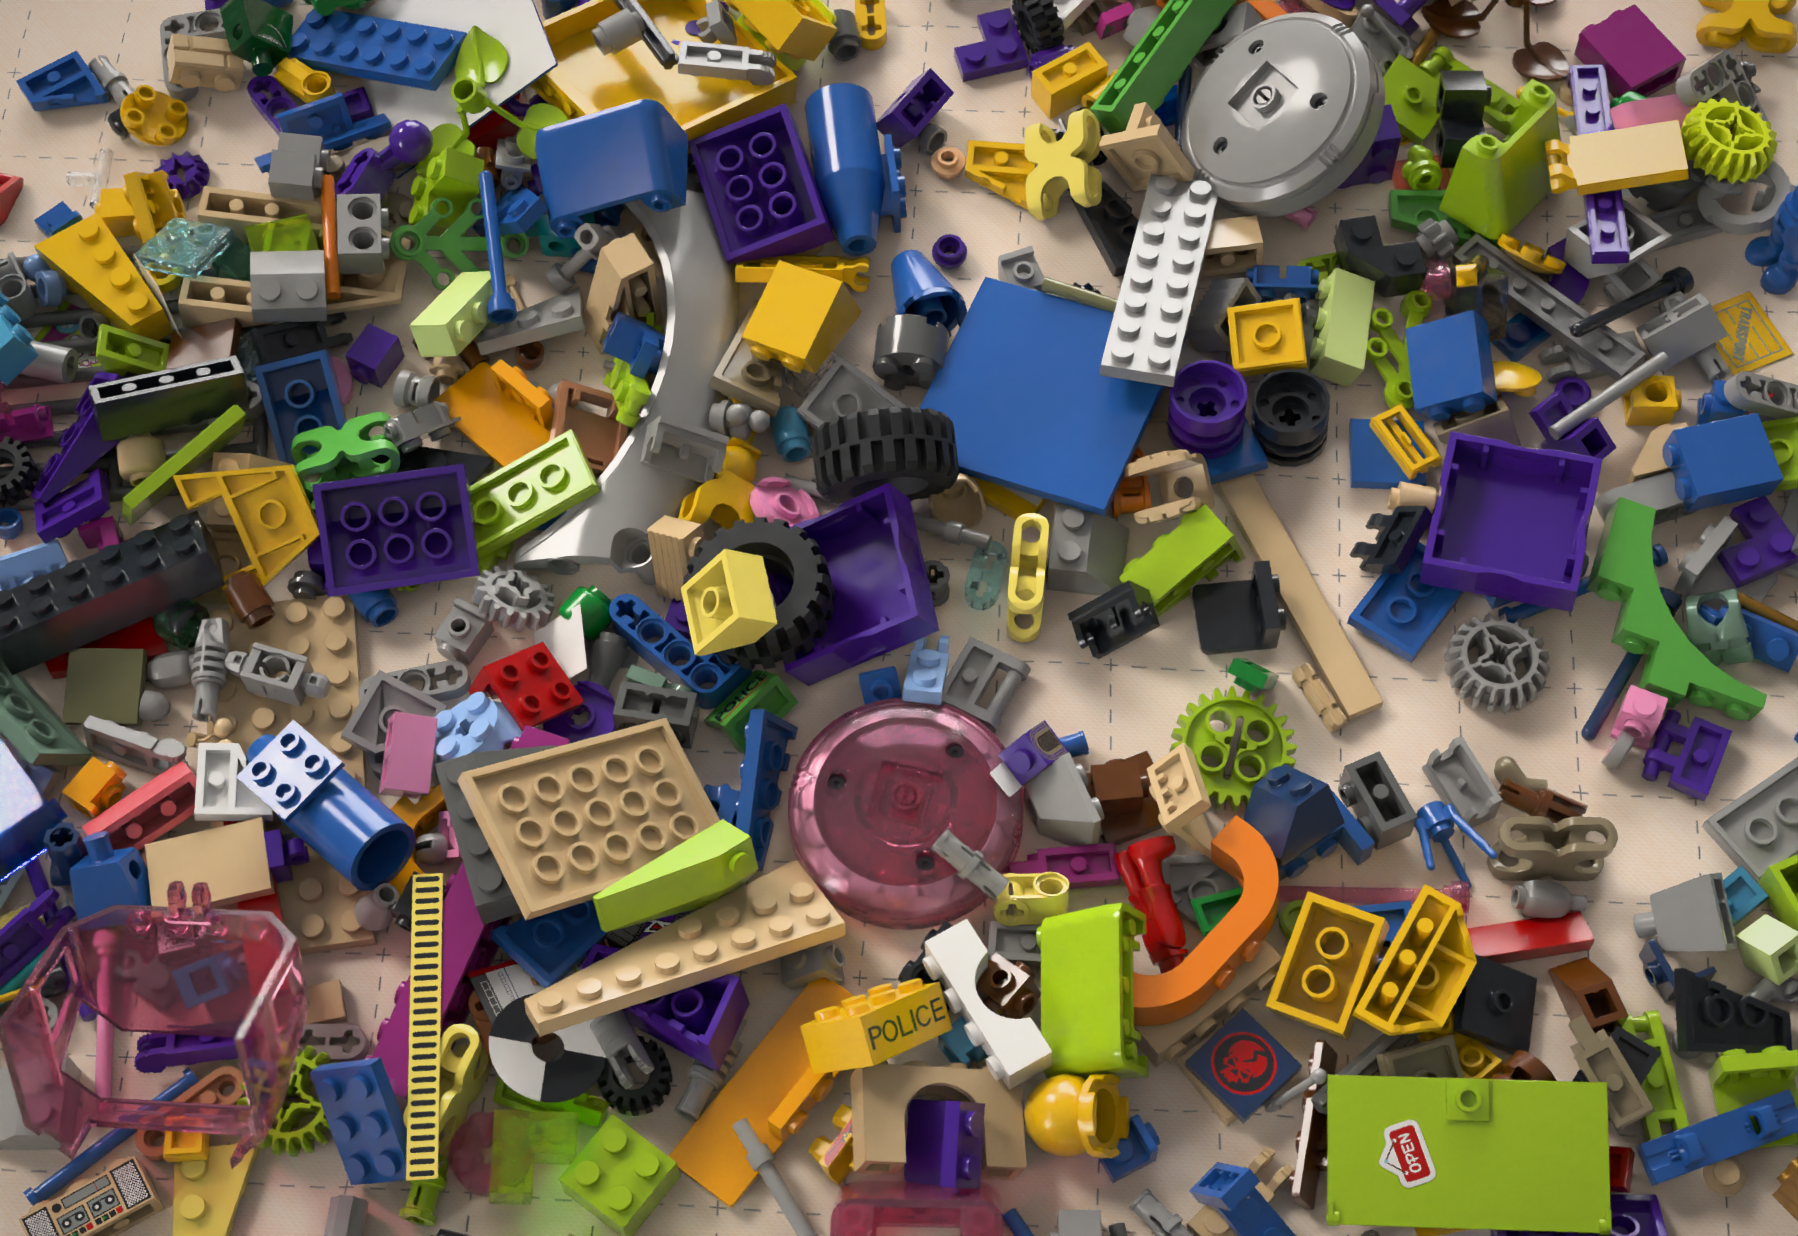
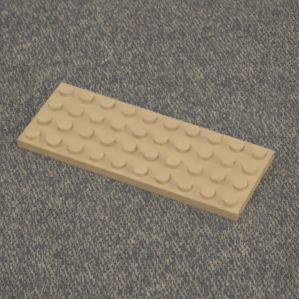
M322 595L316 596V600L300 598L274 602L273 610L276 613L275 617L255 629H249L246 623L242 624L236 614L232 613L231 608L203 611L204 619L223 618L229 623L230 652L240 651L250 655L254 642L303 655L309 658L314 672L325 675L331 682V688L326 697L314 698L306 695L301 707L249 693L241 677L227 671L226 685L219 692L217 720L226 718L232 724L230 736L224 739H229L233 743H239L246 756L249 747L255 740L266 734L277 736L294 720L345 764L343 769L368 790L365 751L341 739L343 730L360 703L359 687L361 686L357 609L348 595L332 597ZM285 671L277 672L273 676L268 675V673H266L267 676L270 678L279 677L283 673L287 674L288 677H290L289 674ZM210 716L209 722H207V736L213 732V726L216 722H211ZM215 735L208 740V743H218L223 739ZM274 811L273 821H266L268 831L280 829L283 835L294 833L279 819ZM210 821V829L224 826L223 821ZM304 843V846L308 847L310 862L303 865H291L293 880L277 883L290 956L377 944L376 931H368L362 928L355 916L356 903L372 890L362 891L357 889L309 845ZM238 903L213 908L214 954L229 949L231 955H241L243 950L246 949Z

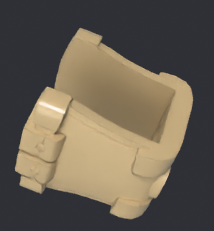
M1183 449L1163 451L1136 459L1137 462L1129 463L1125 467L1126 477L1157 476L1164 505L1134 513L1135 520L1139 524L1167 522L1179 519L1181 516L1187 515L1188 512L1199 509L1204 504L1210 510L1215 506L1207 464L1200 453L1190 454L1189 451ZM1184 477L1190 478L1194 484V491L1188 498H1183L1178 492V483Z

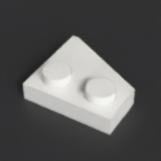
M199 743L194 808L195 821H247L260 817L264 821H273V810L236 777L248 765L247 758L239 743Z

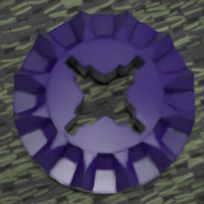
M187 150L183 155H176L172 152L170 159H160V167L154 170V172L163 170L169 175L167 180L169 189H177L182 200L199 194L203 187L207 186L210 178L207 163L203 161L199 154L193 156ZM178 169H183L185 172L184 182L177 176L176 171Z

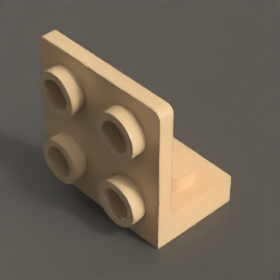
M1182 743L1147 768L1151 782L1149 791L1158 804L1160 810L1158 819L1162 827L1169 834L1175 833L1184 839L1191 850L1195 852L1199 850L1211 859V841L1213 839L1204 815V811L1211 807V803L1193 750Z

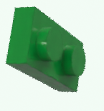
M1234 658L1227 671L1236 676L1233 683L1252 693L1273 689L1279 678V675L1246 658Z

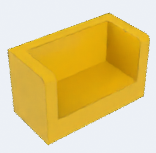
M1087 42L1032 71L1031 97L1050 120L1082 103V96L1107 77L1108 64L1091 43Z

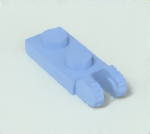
M926 636L915 641V650H911L903 686L902 701L941 705L949 666L948 650L950 636H940L937 651L927 649Z

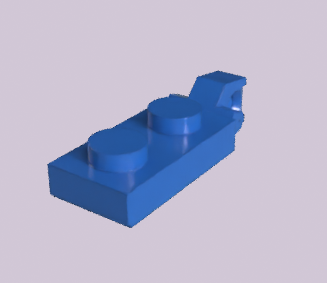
M1702 603L1698 608L1699 614L1714 626H1717L1723 620L1728 610L1726 605H1722L1719 611ZM1741 608L1749 633L1747 640L1751 642L1754 658L1789 673L1798 655V632Z

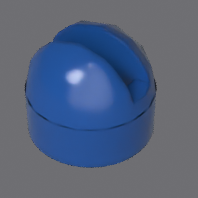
M14 508L0 509V538L14 540L23 530L21 513Z

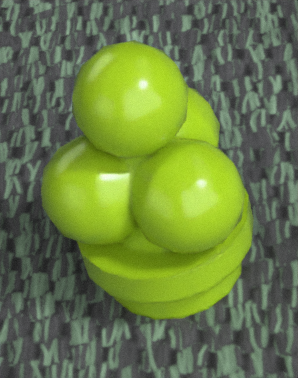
M1413 145L1407 154L1409 161L1402 167V177L1408 181L1409 186L1413 190H1437L1443 176L1440 165L1434 160L1433 154L1428 148L1423 145Z

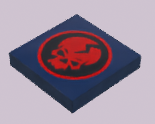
M1244 1008L1185 1061V1067L1243 1124L1302 1068V1065Z

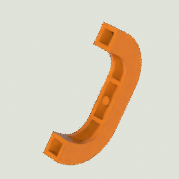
M1237 815L1211 841V859L1214 864L1234 877L1243 890L1241 898L1176 968L1157 975H1143L1134 972V1025L1155 1026L1167 1024L1195 1012L1218 989L1221 991L1225 990L1231 984L1236 975L1237 968L1244 961L1250 962L1256 957L1261 949L1262 941L1274 924L1279 906V876L1276 859L1264 837Z

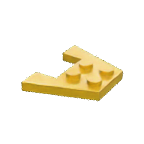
M294 465L173 476L188 510H194L221 497L225 501L252 563L224 576L225 584L226 580L240 571H246L247 574L256 573L263 586L266 587L320 538L316 515ZM227 584L221 587L222 590L227 587Z

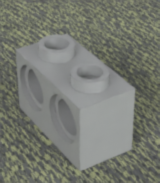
M337 194V241L340 274L383 273V259H390L389 237H382V229H389L388 208H381L380 194Z

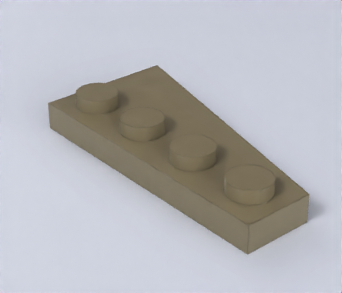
M755 299L714 372L709 387L721 392L725 396L735 398L776 417L780 408L781 398H779V392L782 387L781 369L783 365L781 361L774 358L764 361L750 353L751 348L742 338L744 330L759 302Z

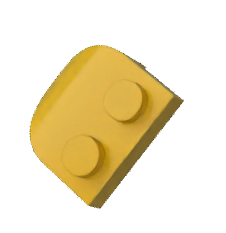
M160 170L150 174L135 171L123 175L126 184L123 186V193L127 203L132 206L136 218L133 220L134 231L143 244L157 245L164 233L174 228H181V225L187 223L181 196L177 189H169L167 182L169 175L165 171Z

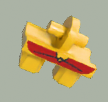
M841 1104L833 1115L832 1124L837 1130L841 1131L834 1142L821 1135L815 1139L809 1148L812 1158L821 1166L829 1180L838 1186L842 1184L851 1170L854 1171L852 1107Z

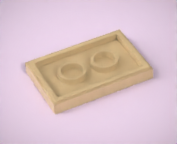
M260 817L145 844L152 915L155 920L160 921L274 894L273 875L269 869L264 832H267L264 819Z

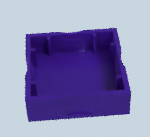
M1451 431L1435 512L1432 516L1424 553L1420 583L1572 612L1578 592L1586 549V537L1594 506L1602 458L1553 449L1523 448L1503 440Z
M886 483L842 503L839 507L823 516L804 520L793 525L806 531L808 538L814 539L820 546L834 586L835 600L833 601V617L830 621H826L828 630L821 639L816 637L813 639L815 647L807 654L800 651L795 655L797 660L787 665L785 660H783L787 674L810 686L940 631L911 501L893 485ZM766 572L769 588L777 607L787 598L794 582L784 575Z

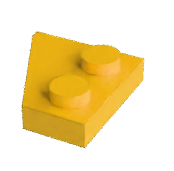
M968 140L965 177L1028 210L1026 179L1029 173L1036 168V164L1028 161L1026 158L1025 144Z

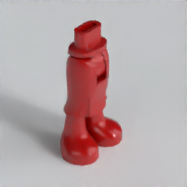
M1172 835L1142 840L1128 846V850L1120 851L1113 856L1117 871L1121 875L1130 894L1128 896L1129 902L1134 908L1146 914L1147 935H1142V939L1153 966H1159L1161 974L1176 968L1184 961V957L1189 954L1187 949H1181L1186 945L1185 929L1173 900L1171 885L1165 883L1162 872V861L1176 851V844Z

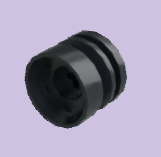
M1282 369L1267 375L1259 381L1254 390L1252 430L1268 462L1278 466L1297 467L1310 463L1322 453L1327 443L1330 394L1325 384L1314 374L1301 369Z

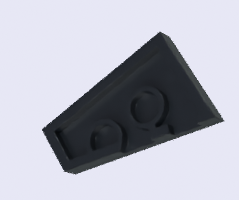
M1674 969L1678 1052L1723 1053L1733 1049H1744L1747 1054L1762 1053V1050L1773 1046H1786L1788 1051L1792 1050L1789 1012L1752 996L1740 995L1726 989L1727 986L1716 981H1707L1695 976V972L1688 969Z

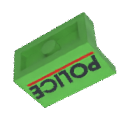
M756 669L703 721L707 726L721 729L737 751L745 754V726L750 718V710L765 709L782 719L798 701L778 674Z

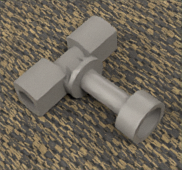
M583 224L576 230L574 235L575 240L582 248L564 265L555 263L546 271L547 280L559 292H567L576 283L574 274L591 258L598 261L602 247L608 245L616 238L625 237L626 234L619 226L607 225L601 227L600 224Z

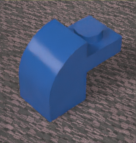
M618 311L604 339L603 352L629 363L630 374L644 379L647 372L657 375L665 343V335L652 326Z

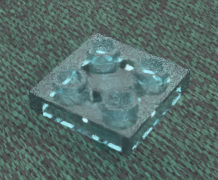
M173 218L153 238L149 239L135 253V256L147 270L195 279L198 275L204 276L203 271L235 241V236L232 228L218 226L213 223L190 221L184 218ZM133 255V258H134L136 267L139 268V265H138V263H137V261H136V259H135V256Z

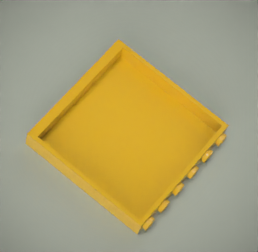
M592 0L542 22L558 66L530 86L548 104L559 108L569 120L636 100L652 99L665 107L688 134V141L781 104L786 103L787 107L795 104L797 76L778 59L775 68H773V71H775L774 82L769 85L759 86L753 85L749 80H728L724 78L677 74L678 64L674 65L672 69L666 70L660 65L643 40L615 55L609 53L604 56L597 47L591 31L597 28V23L620 11L613 0ZM637 0L678 56L681 42H702L698 36L688 34L685 31V25L689 21L707 17L706 4L713 0ZM733 19L737 44L734 46L750 47V49L771 52ZM673 39L680 41L679 45H675L671 42L673 41ZM717 39L713 44H721V43H720V41ZM688 144V152H687V154L691 153L690 148H689V144Z

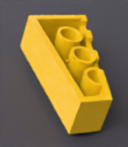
M98 213L34 245L38 255L46 262L49 268L55 270L59 277L62 276L64 278L66 287L87 301L89 306L97 313H101L108 318L115 328L157 341L173 332L162 306Z

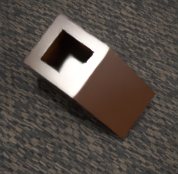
M1587 957L1548 970L1570 1021L1584 1014L1594 1033L1604 1029L1607 1034L1612 1035L1617 1025L1622 1028L1629 1015L1612 979Z

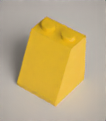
M779 260L744 330L742 338L751 348L750 353L759 359L769 361L770 358L781 361L783 366L792 371L800 373L804 369L816 373L857 321L862 311L843 282Z

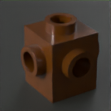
M997 952L988 960V967L981 975L976 986L979 997L989 1010L999 1016L1010 1019H1021L1024 1015L1030 1013L1041 996V992L1033 981L1036 978L1033 971L1020 961H1017L1015 965Z

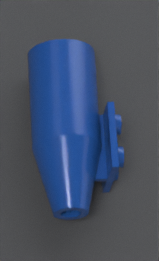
M836 83L816 90L805 103L813 173L830 225L842 251L851 256H862L876 248L881 216L891 215L894 233L901 232V218H907L904 176H901L900 170L902 169L900 148H893L891 134L884 135L885 154H881L872 95L868 90L859 85Z
M293 720L277 736L272 734L263 735L249 747L246 754L248 765L236 777L276 812L279 819L353 886L362 891L374 890L380 884L390 882L405 867L415 846V833L413 829L343 769L345 764L296 721Z

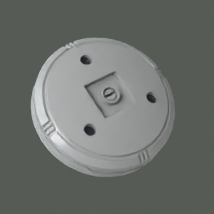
M1298 12L1270 18L1235 37L1222 48L1223 53H1217L1218 58H1213V64L1209 63L1205 67L1189 95L1182 122V153L1195 169L1193 178L1196 181L1208 182L1211 185V189L1218 194V202L1222 206L1245 216L1275 217L1293 213L1316 203L1333 192L1353 173L1368 153L1379 130L1385 105V86L1381 68L1371 51L1354 32H1351L1350 28L1347 29V26L1337 19L1319 13Z

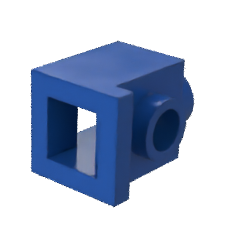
M1715 380L1710 392L1704 393L1702 398L1698 399L1697 425L1744 415V410L1731 405L1725 397L1724 384L1726 381Z

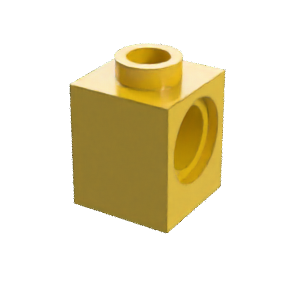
M1652 375L1622 395L1625 425L1660 426L1670 424L1675 412L1680 411L1682 404L1681 391L1675 389L1674 376Z

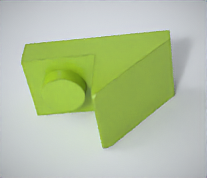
M101 324L98 331L96 358L107 373L118 374L121 377L127 371L143 375L166 370L170 344Z

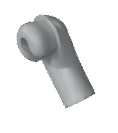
M1763 977L1744 996H1752L1766 1003L1769 1001L1781 1003L1798 1002V980L1790 977L1782 984L1777 985Z

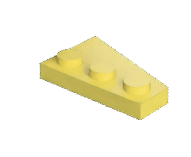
M258 1142L210 1146L208 1160L174 1162L173 1236L231 1235L234 1226L233 1219L240 1198L244 1197L249 1183L247 1178L253 1160L256 1161L261 1148L257 1145Z

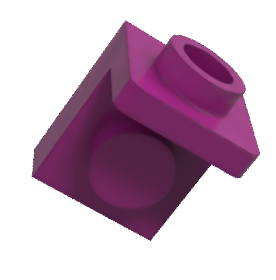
M113 516L89 521L77 527L78 534L87 549L98 547L100 551L108 545H117L125 541L123 532Z

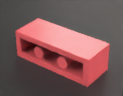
M180 761L81 827L88 836L93 833L107 831L113 850L134 847L139 851L145 847V844L153 842L194 814L196 776L183 761Z

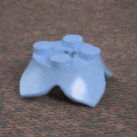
M476 692L451 710H444L436 716L438 718L434 747L437 757L436 764L473 752L504 750V745L512 743L517 736L521 737L523 731L516 724L502 702L489 699L483 692ZM435 768L436 779L439 781L438 774Z

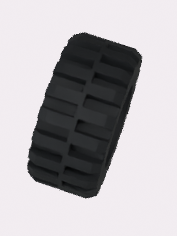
M900 406L886 409L873 408L863 412L856 411L848 413L847 416L835 417L831 419V422H824L816 429L812 437L816 489L826 501L830 500L831 503H844L886 483L893 485L912 502V500L929 498L930 495H938L944 492L945 489H950L959 476L954 424L945 413L941 411L936 412L935 409H920L913 406L900 408Z
M755 517L754 522L745 523L744 519L733 522L734 527L727 530L724 527L718 529L713 533L714 539L710 542L706 539L697 548L699 556L691 557L687 565L689 574L684 577L683 585L724 549L763 556L766 572L784 575L794 582L787 598L774 608L777 625L755 643L712 654L719 653L721 660L730 665L735 664L736 660H738L741 668L753 670L755 669V664H762L763 669H771L776 667V662L785 660L787 665L797 660L795 655L800 651L807 654L815 647L813 639L815 637L821 639L828 630L826 621H830L833 617L835 592L825 556L822 555L817 542L814 539L808 538L806 531L798 526H793L790 529L788 521L775 519L774 523H769L767 517Z

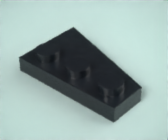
M1102 181V198L1098 205L1085 208L1075 202L1072 197L1070 198L1112 276L1117 277L1125 274L1139 220L1131 213L1133 208L1105 181Z

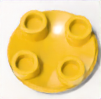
M149 85L138 86L135 92L125 97L120 106L121 121L128 132L140 141L150 145H173L184 138L189 126L187 117L189 109L185 102L156 91Z
M1501 234L1497 241L1499 247L1506 255L1526 269L1543 274H1562L1567 265L1564 261L1551 255H1547L1544 258L1542 257L1545 252L1544 249L1530 242H1526L1521 247L1519 246L1520 240L1508 234Z
M1492 361L1497 396L1500 392H1514L1522 397H1531L1536 394L1537 385L1542 381V376L1537 370L1517 362Z

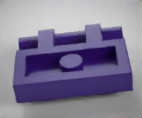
M1669 709L1666 711L1663 720L1660 721L1655 732L1656 739L1652 748L1648 749L1643 758L1645 767L1641 776L1647 781L1654 782L1657 780L1660 771L1664 770L1671 773L1667 787L1705 801L1732 731L1696 716L1690 728L1679 725L1681 714L1676 710ZM1671 742L1683 745L1678 757L1667 753Z

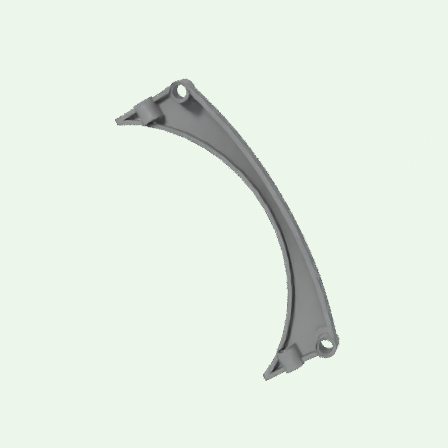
M698 174L687 176L685 206L670 209L667 212H657L648 207L641 199L621 204L643 224L654 243L662 264L667 293V324L665 343L658 372L650 391L651 396L640 414L636 427L633 428L613 461L597 479L601 491L570 508L543 533L520 547L515 554L513 565L515 570L547 567L548 570L556 574L573 575L579 571L580 564L612 565L618 573L635 572L645 583L656 585L647 529L664 515L678 518L683 499L703 484L640 463L647 425L660 415L711 431L709 414L712 405L728 400V396L709 387V384L738 330L739 282H735V267L737 263L728 264L726 262Z

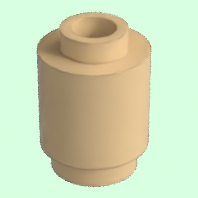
M1400 481L1397 488L1391 487L1387 509L1393 510V514L1397 506H1427L1430 512L1434 514L1438 492L1433 487Z

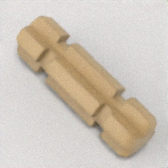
M1305 663L1293 671L1292 679L1299 688L1304 689L1302 693L1318 717L1323 716L1322 723L1331 733L1336 732L1346 725L1347 717L1339 707L1336 708L1334 706L1337 704L1321 679L1315 678L1317 673L1312 666Z

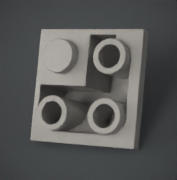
M1070 753L1060 756L1025 784L1024 802L1040 835L1069 846L1098 844L1099 836L1103 834L1101 828V820H1104L1103 809L1096 797L1091 799L1086 789L1089 783L1085 770L1081 764L1075 765Z

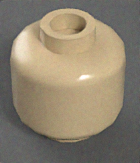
M149 432L129 436L127 439L120 441L116 448L119 474L126 481H130V485L135 487L167 461L164 441L159 437L152 436Z

